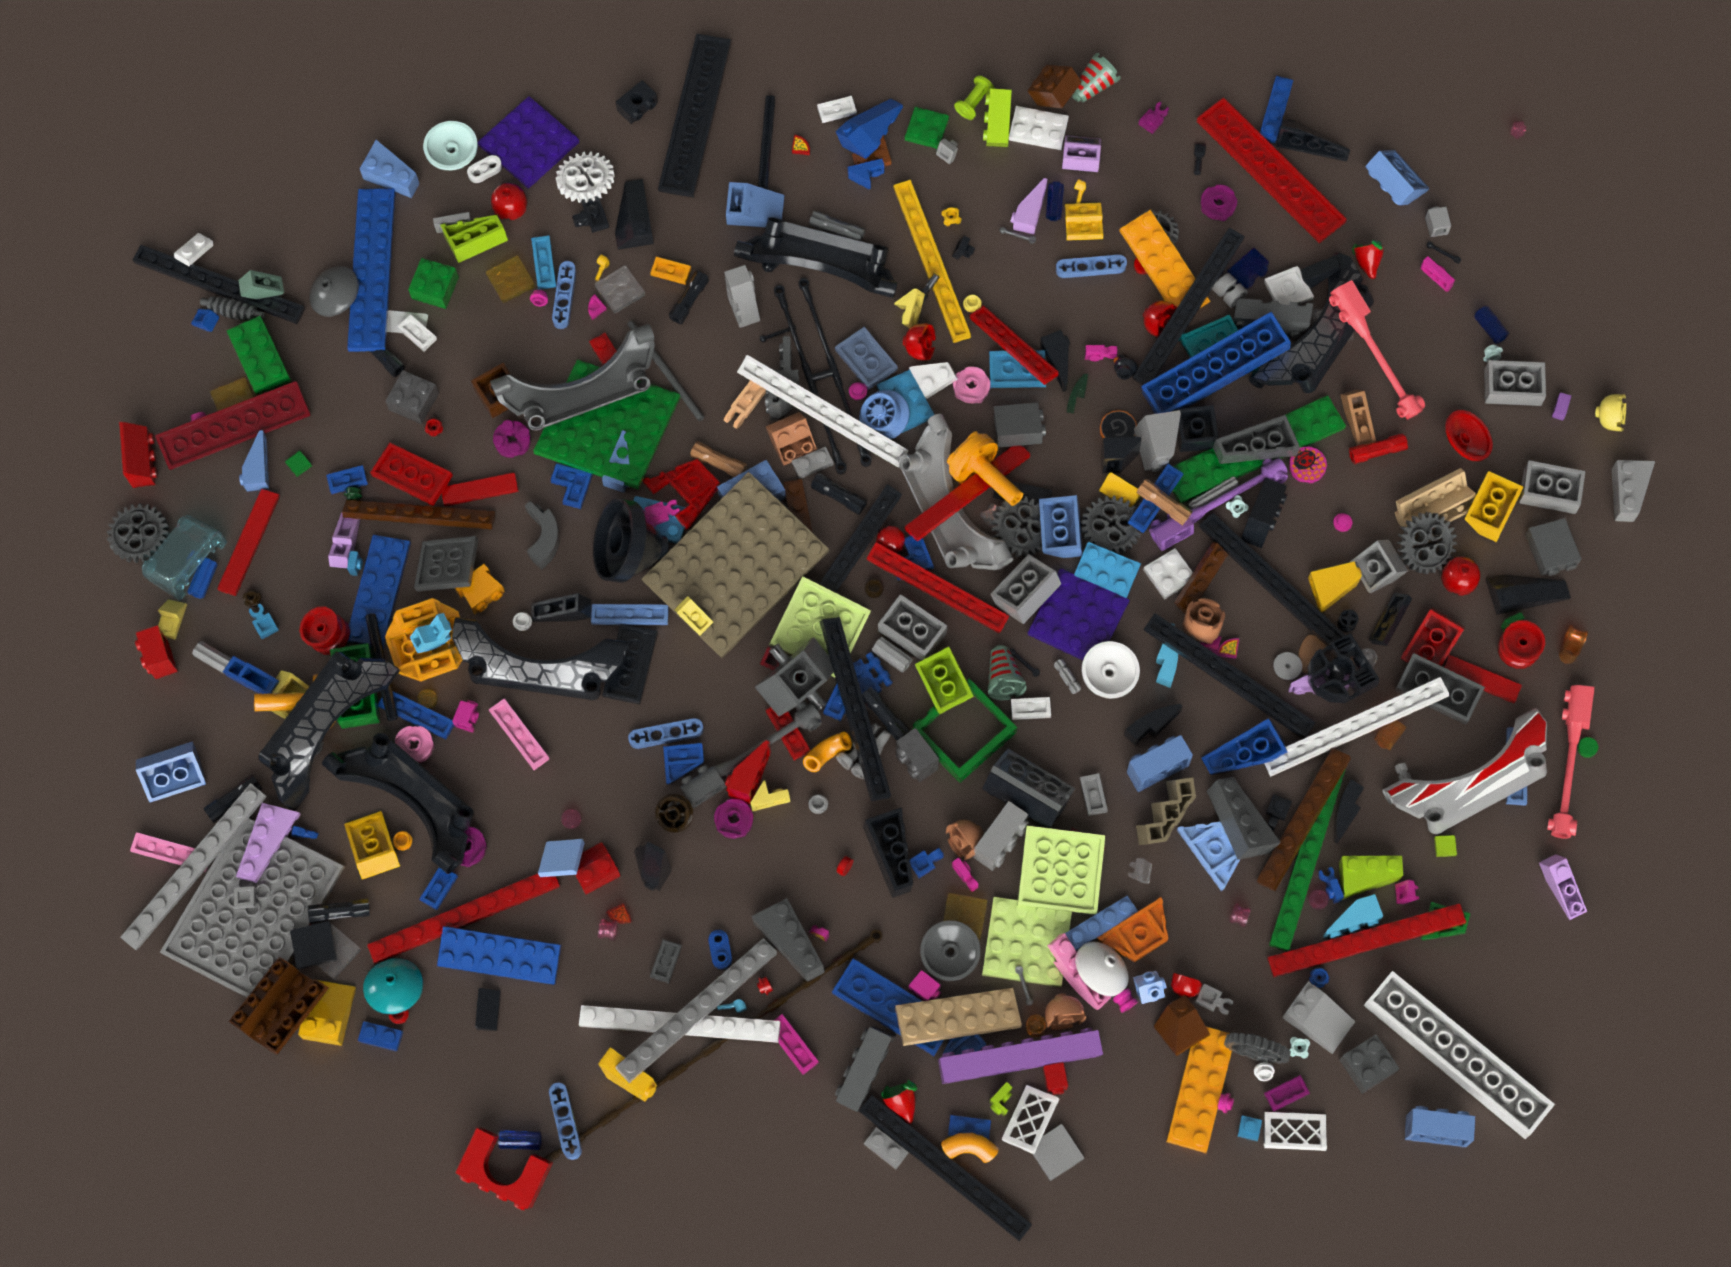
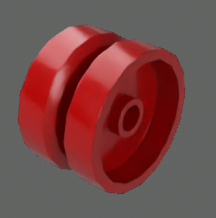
M316 607L303 617L299 632L302 640L307 645L323 655H331L330 649L342 648L346 645L350 629L345 619L337 615L332 609Z
M1516 621L1511 623L1500 637L1497 645L1498 654L1501 660L1508 666L1515 669H1525L1532 666L1542 654L1546 644L1545 636L1535 623Z

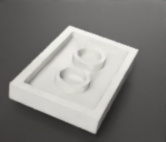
M1016 106L1009 140L1062 150L1069 116Z

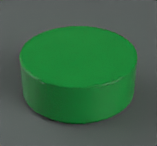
M1585 737L1577 745L1578 753L1585 758L1593 757L1598 751V743L1593 738Z

